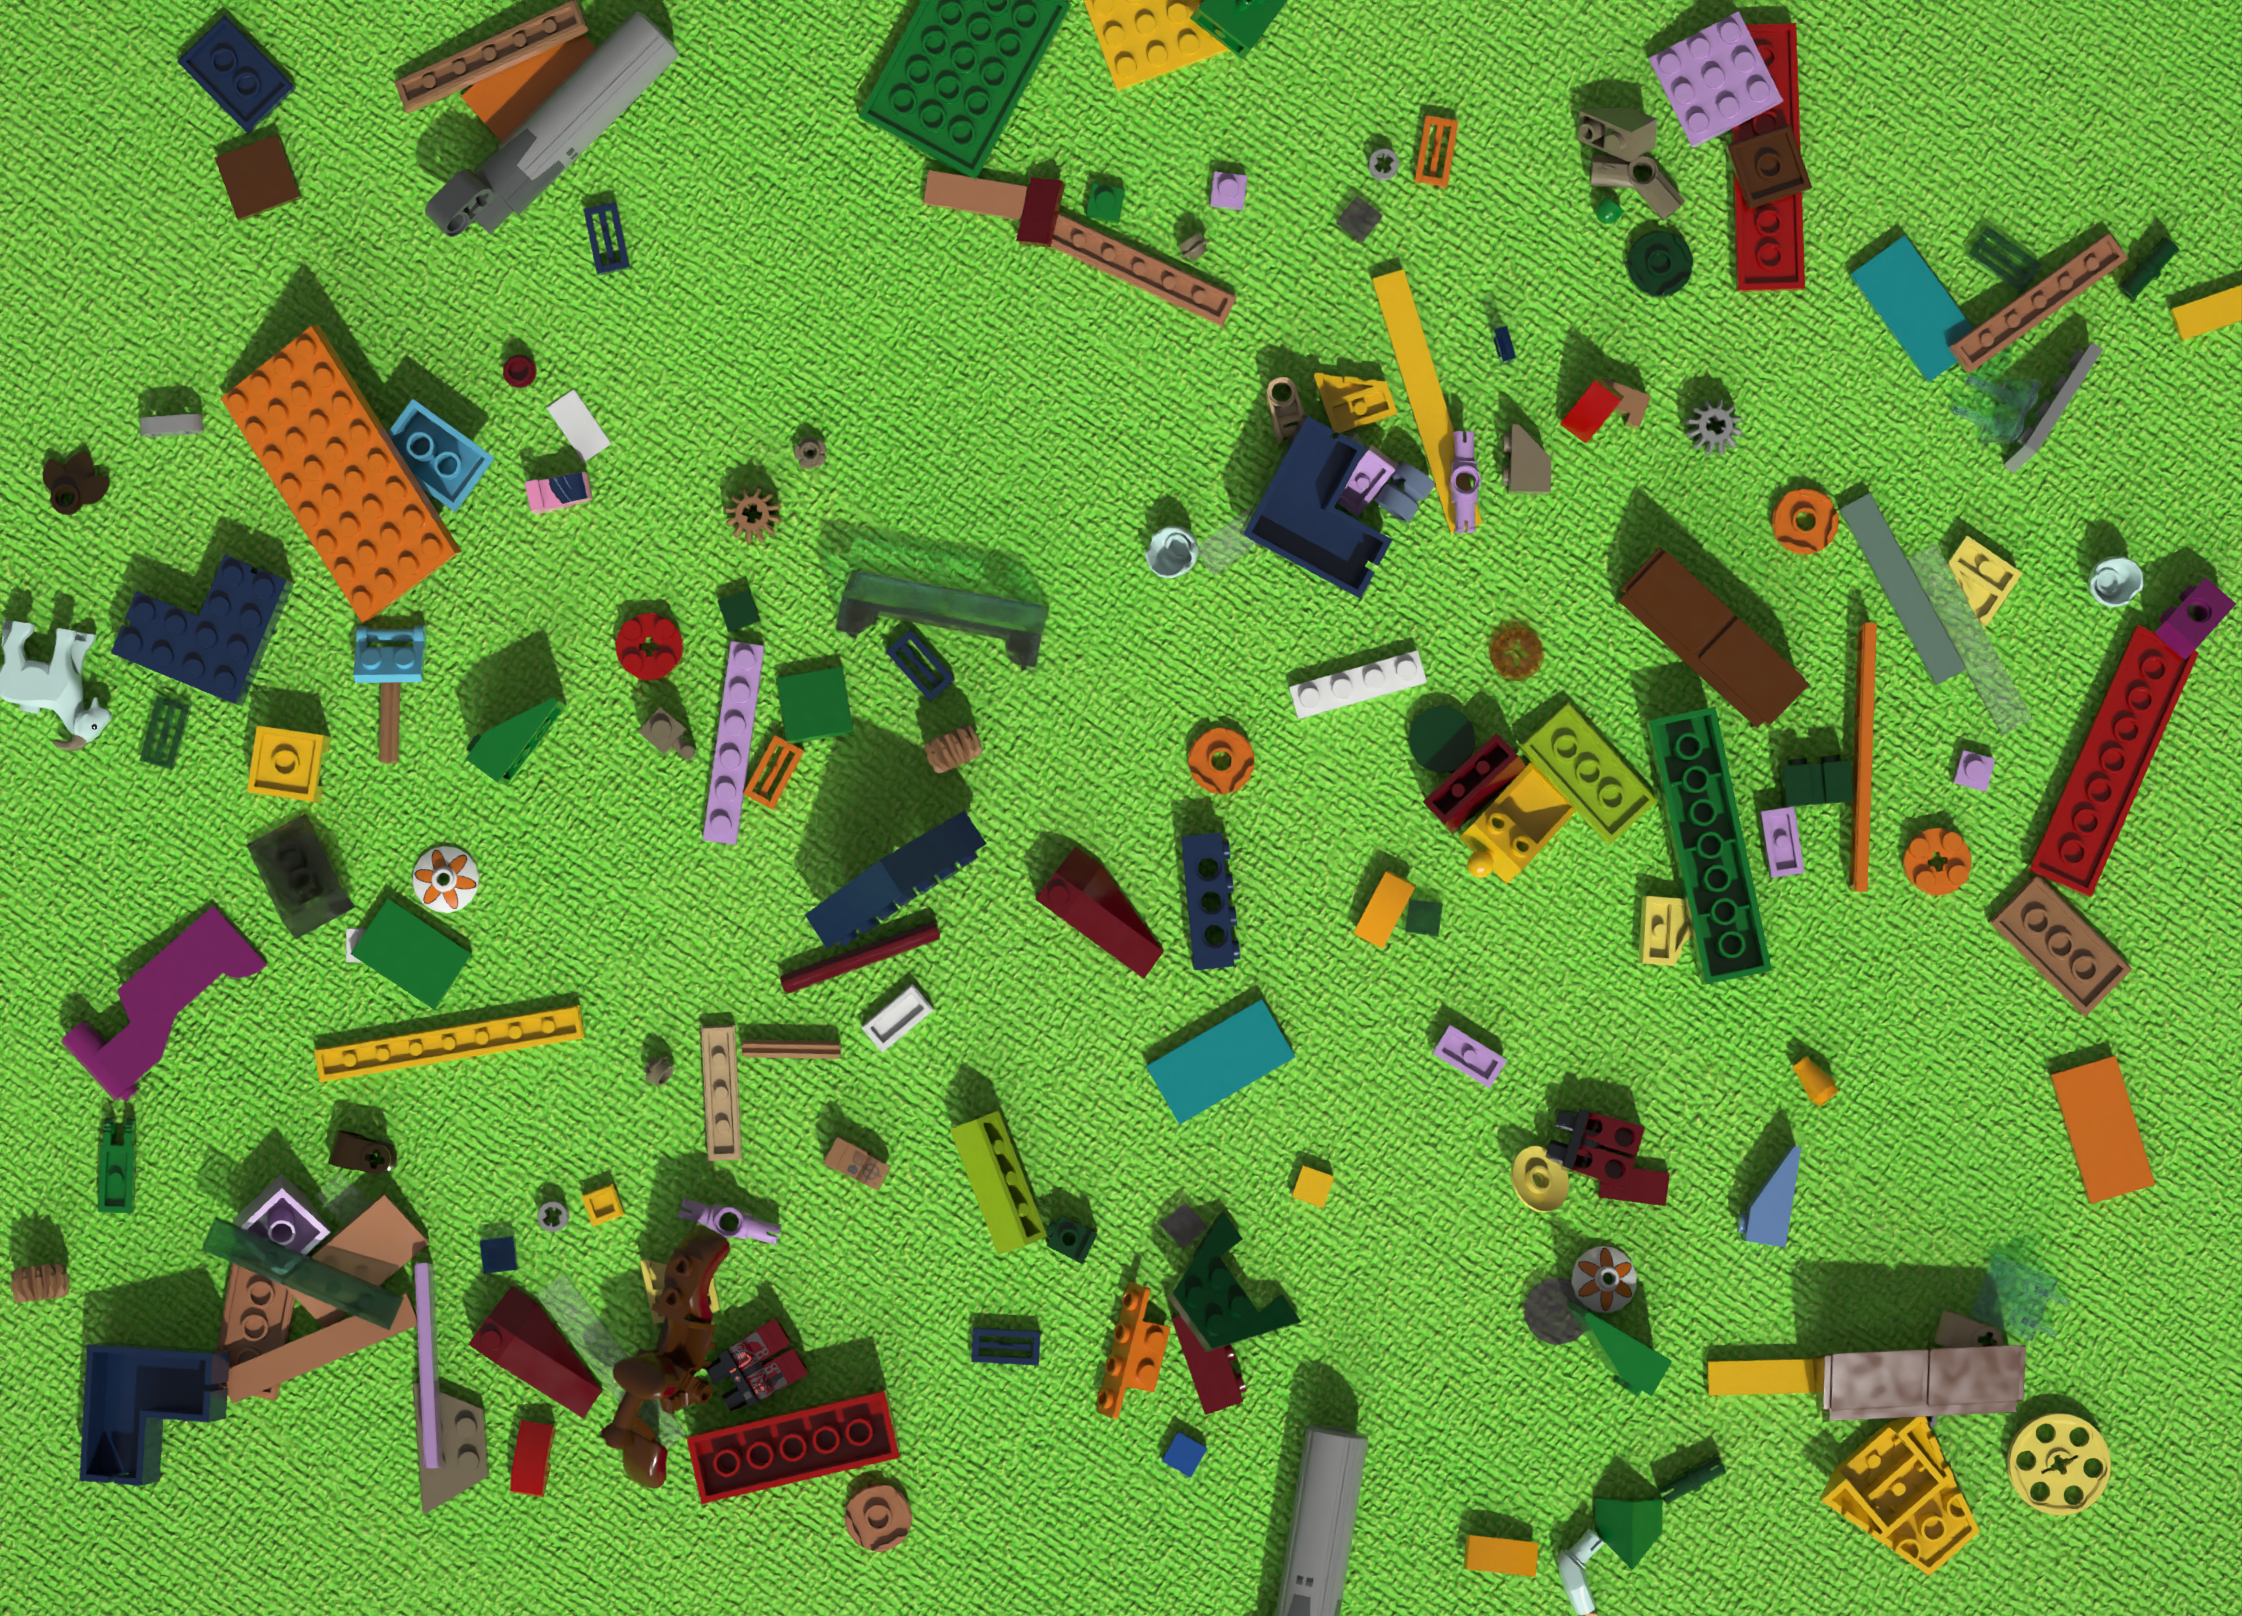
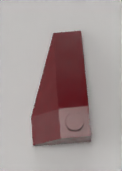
M1076 846L1035 899L1143 979L1163 954L1161 947L1104 867Z
M511 1286L468 1344L498 1366L581 1418L586 1416L603 1391L580 1358L569 1347L560 1331L552 1324L543 1308L514 1286Z

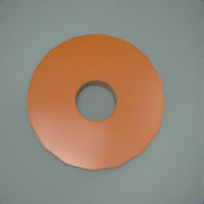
M1800 488L1788 492L1777 502L1771 515V528L1775 539L1784 549L1794 554L1810 555L1823 550L1833 541L1838 531L1839 516L1826 494L1816 489ZM1806 512L1813 517L1814 525L1812 529L1804 531L1798 528L1796 517L1799 513Z
M1215 728L1205 731L1194 741L1189 751L1188 767L1192 778L1202 789L1213 794H1228L1239 790L1248 782L1254 770L1255 756L1251 744L1241 733L1230 728ZM1219 751L1226 752L1231 758L1230 767L1223 771L1215 769L1211 761L1213 755Z

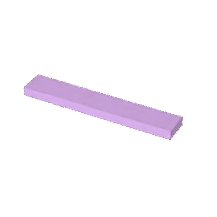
M417 1263L415 1265L424 1466L431 1469L443 1468L433 1265L430 1263Z

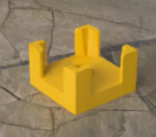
M257 725L247 792L321 803L323 787L318 786L323 753L328 754L331 737Z

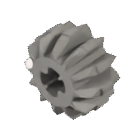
M1709 399L1702 402L1703 410L1697 406L1691 409L1692 414L1696 418H1687L1685 421L1686 425L1695 428L1687 432L1686 437L1693 438L1697 436L1699 439L1694 443L1693 448L1697 450L1702 444H1705L1704 452L1708 456L1712 453L1714 446L1719 455L1725 453L1724 444L1734 448L1737 443L1732 436H1741L1743 432L1740 428L1733 427V425L1742 421L1741 416L1731 418L1729 415L1734 411L1735 406L1731 404L1725 411L1722 410V399L1716 400L1714 409ZM1710 419H1712L1714 424L1720 423L1721 429L1717 431L1719 435H1716L1713 430H1707L1706 426L1711 423Z

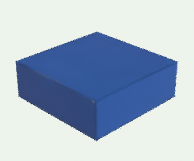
M1177 1431L1161 1461L1191 1478L1207 1447Z

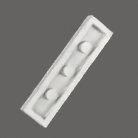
M1417 650L1290 686L1289 691L1297 719L1299 720L1425 684L1427 681Z

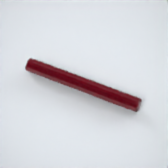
M931 921L780 976L781 985L785 993L789 994L935 942L940 939L938 926L935 921Z

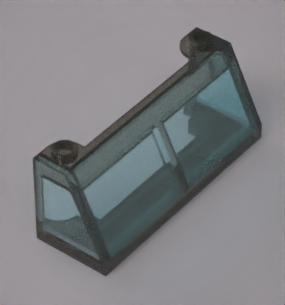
M852 570L841 598L836 631L842 637L857 639L858 634L867 630L870 625L877 626L878 616L1004 639L1006 640L1005 651L1007 657L1013 663L1021 665V670L1037 673L1050 607Z

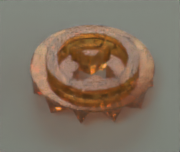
M1520 627L1507 629L1496 637L1491 646V663L1496 672L1505 679L1511 681L1529 679L1538 672L1544 659L1542 642L1533 632ZM1517 640H1520L1521 651L1527 652L1531 656L1521 658L1518 668L1515 669L1514 658L1503 654V652L1514 650Z

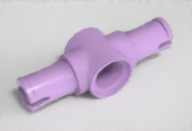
M1463 431L1453 432L1454 462H1451V477L1449 478L1448 485L1451 492V503H1455L1454 533L1464 532V522H1466V533H1476L1475 503H1478V488L1480 487L1481 478L1478 473V462L1474 461V431H1466L1465 443L1463 442ZM1460 474L1469 475L1473 479V488L1468 491L1459 489L1456 485V477Z
M684 1197L681 1207L691 1209L692 1212L681 1209L678 1217L679 1219L707 1225V1228L720 1233L724 1237H737L744 1240L750 1237L775 1246L779 1236L769 1234L768 1231L779 1234L782 1227L781 1224L753 1218L752 1213L744 1212L737 1206H723L716 1203L711 1206ZM732 1212L738 1217L739 1225L736 1230L729 1231L722 1226L723 1214Z

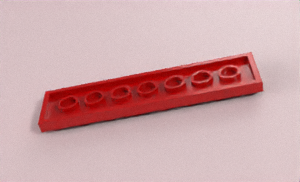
M1796 23L1746 24L1784 102L1732 128V144L1791 124L1801 153ZM1733 170L1736 291H1803L1805 289L1802 193L1747 211Z
M2139 625L2134 626L2027 869L2087 897H2092L2199 652L2194 650L2184 660L2155 635V632Z

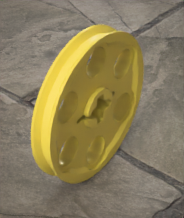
M2053 1412L2042 1414L2029 1420L2017 1431L2009 1446L2007 1471L2014 1490L2027 1504L2047 1514L2070 1515L2088 1508L2101 1496L2110 1477L2111 1460L2107 1444L2095 1427L2077 1416ZM2044 1423L2050 1424L2054 1431L2052 1439L2048 1442H2040L2036 1437L2038 1426ZM2076 1427H2083L2087 1432V1440L2080 1446H2074L2069 1439L2070 1432ZM2022 1451H2030L2034 1456V1463L2029 1469H2020L2016 1463V1458ZM2056 1455L2061 1459H2068L2063 1464L2064 1470L2062 1472L2055 1468L2049 1469L2050 1465L2055 1463L2054 1457ZM2090 1458H2097L2101 1463V1470L2094 1477L2087 1476L2083 1469L2084 1463ZM2036 1482H2044L2048 1488L2047 1496L2040 1501L2034 1500L2030 1494V1489ZM2076 1485L2081 1490V1498L2075 1504H2068L2064 1499V1491L2067 1487Z

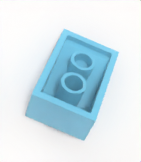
M414 399L410 401L388 432L389 437L422 489L454 512L459 509L495 459V457Z

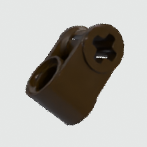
M336 1130L328 1163L345 1169L379 1174L389 1171L395 1166L397 1152L387 1142L370 1139L354 1132ZM380 1152V1156L385 1158V1162L378 1164V1160L373 1158V1154Z

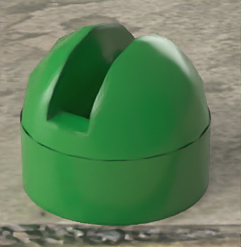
M1605 196L1601 197L1595 210L1598 220L1605 224L1614 223L1625 211Z

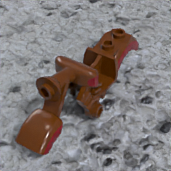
M702 1225L695 1226L682 1238L667 1264L664 1276V1289L660 1302L653 1303L651 1310L665 1316L656 1349L644 1350L640 1348L636 1356L621 1359L613 1367V1377L617 1384L625 1391V1394L612 1423L605 1426L599 1433L600 1437L606 1441V1445L615 1449H623L622 1461L627 1476L652 1489L662 1486L666 1480L668 1451L661 1443L655 1440L657 1435L637 1416L644 1400L659 1399L662 1410L673 1415L681 1407H688L693 1403H707L713 1393V1388L707 1380L698 1376L694 1377V1375L701 1369L709 1367L711 1362L705 1359L708 1350L715 1349V1343L711 1342L716 1324L712 1323L713 1314L708 1304V1291L714 1273L730 1252V1245L723 1235Z

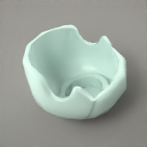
M1169 525L1152 535L1150 546L1145 551V558L1150 570L1159 577L1174 578L1187 573L1194 566L1198 557L1199 546L1194 534L1185 527Z
M2110 556L2100 560L2088 576L2090 594L2096 602L2107 607L2129 604L2134 595L2143 588L2142 570L2135 561L2123 556Z

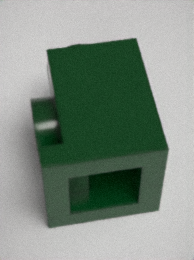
M1061 1215L1059 1221L1052 1219L1046 1230V1238L1049 1239L1047 1247L1083 1265L1098 1232ZM1067 1232L1073 1233L1076 1237L1075 1242L1071 1245L1065 1244L1062 1239L1063 1235Z

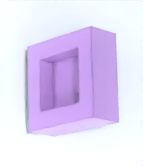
M1214 171L1210 207L1243 211L1247 175Z
M1961 750L1952 783L1986 792L1995 759Z

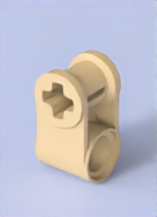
M1277 377L1267 386L1265 396L1276 441L1278 444H1282L1284 439L1292 436L1302 415L1306 414L1301 406L1294 382L1286 377ZM1285 385L1290 391V398L1285 402L1276 401L1272 396V388L1274 386ZM1297 423V425L1283 428V426Z
M1943 1309L1933 1342L1949 1348L1982 1347V1344L1977 1340L1979 1336H1985L1987 1331L1988 1336L1993 1341L1991 1344L1986 1343L1984 1347L2002 1346L2003 1339L1999 1331L1991 1325Z

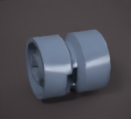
M1400 460L1396 470L1390 476L1392 482L1382 486L1374 501L1396 518L1409 524L1420 508L1418 501L1427 498L1435 483L1417 468Z

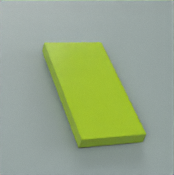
M1566 702L1518 746L1523 754L1608 846L1658 801L1652 792L1569 702Z

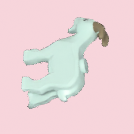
M4 620L2 648L5 656L4 664L0 667V697L7 702L20 704L19 711L39 714L40 707L54 710L63 720L73 737L68 741L53 739V744L63 750H81L98 737L112 719L111 711L99 705L98 697H94L89 710H84L82 669L86 653L94 645L97 635L57 628L54 654L51 662L45 663L28 660L23 648L25 640L33 633L35 625Z

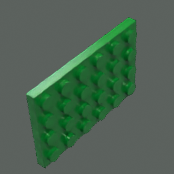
M921 0L858 115L859 118L965 176L976 180L1067 16L1071 4L1065 0Z

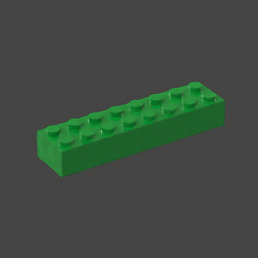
M1716 707L1649 720L1645 722L1682 899H1684L1685 903L1684 908L1687 922L1691 931V941L1700 983L1707 985L1772 971Z

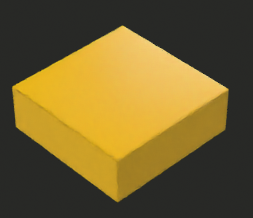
M1302 1165L1291 1197L1324 1208L1334 1176Z
M614 1183L581 1195L592 1227L625 1215Z

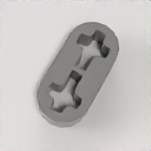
M203 415L154 416L139 419L141 437L192 435L204 432Z

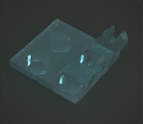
M1968 376L1965 381L1967 384L2000 399L1991 419L1961 406H1954L1951 412L1958 417L1983 427L1978 438L1979 441L1983 443H2013L2023 431V420L2028 410L2034 406L2038 399L2037 390L2041 382L2036 379L2006 380L2003 387H2000L1976 376Z
M1995 1254L1970 1316L2032 1342L2037 1330L2052 1337H2056L2058 1332L2039 1323L2048 1300L2051 1299L2065 1306H2069L2071 1300L2053 1293L2058 1281L2057 1279Z

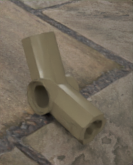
M1592 155L1589 175L1590 186L1630 188L1642 197L1662 221L1667 219L1685 203L1681 195L1659 172L1655 161L1650 157L1639 156L1635 160L1628 162L1618 157ZM1641 166L1647 169L1649 179L1647 181L1637 180L1633 175V168Z

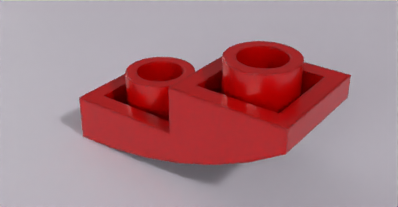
M1596 377L1565 415L1560 425L1584 443H1587L1622 401L1624 396L1599 377Z
M521 1420L512 1466L511 1493L544 1497L551 1469L549 1457L556 1433L554 1425Z

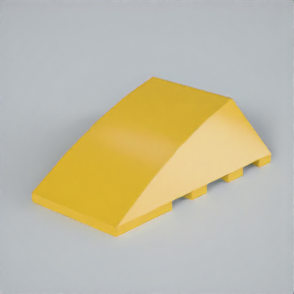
M1901 1417L1884 1424L1835 1467L1819 1499L1930 1576L1975 1537L1980 1530L1963 1494L1956 1485L1950 1467L1945 1462L1940 1451L1941 1448L1927 1424L1926 1417Z

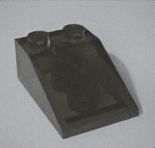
M306 813L246 845L281 921L295 939L355 908L341 876Z

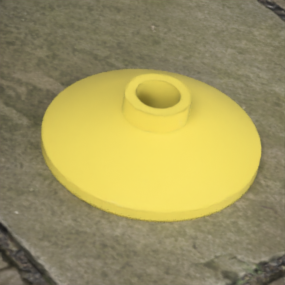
M1531 1146L1520 1151L1513 1160L1511 1166L1512 1185L1519 1199L1527 1207L1538 1212H1550L1560 1207L1567 1197L1569 1190L1568 1175L1565 1170H1561L1562 1165L1545 1157L1546 1148Z

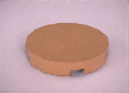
M875 1483L864 1486L853 1495L847 1505L845 1523L848 1534L856 1544L867 1550L882 1552L893 1549L904 1541L911 1528L913 1515L909 1501L900 1490L891 1485Z

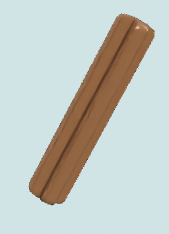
M381 682L379 761L381 763L394 764L398 762L400 682Z
M745 1039L742 1042V1055L744 1057L838 1059L841 1057V1042L829 1040Z

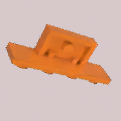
M1129 1282L1127 1290L1123 1294L1122 1309L1119 1321L1114 1329L1111 1353L1105 1364L1106 1373L1103 1385L1097 1395L1096 1411L1113 1419H1118L1126 1387L1149 1392L1155 1391L1171 1328L1164 1324L1143 1320L1151 1289L1135 1282Z

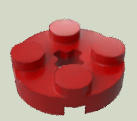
M640 614L626 621L616 639V654L619 662L625 671L641 680L655 681L665 678L676 668L683 657L684 642L681 633L670 620L658 614ZM646 638H652L654 643H659V650H654L653 656L650 657L647 656L646 651L641 650V644L646 643Z

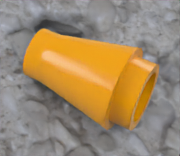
M1808 1056L1792 1067L1810 1102L1814 1101L1818 1107L1822 1106L1840 1091L1835 1085L1837 1081L1811 1061Z

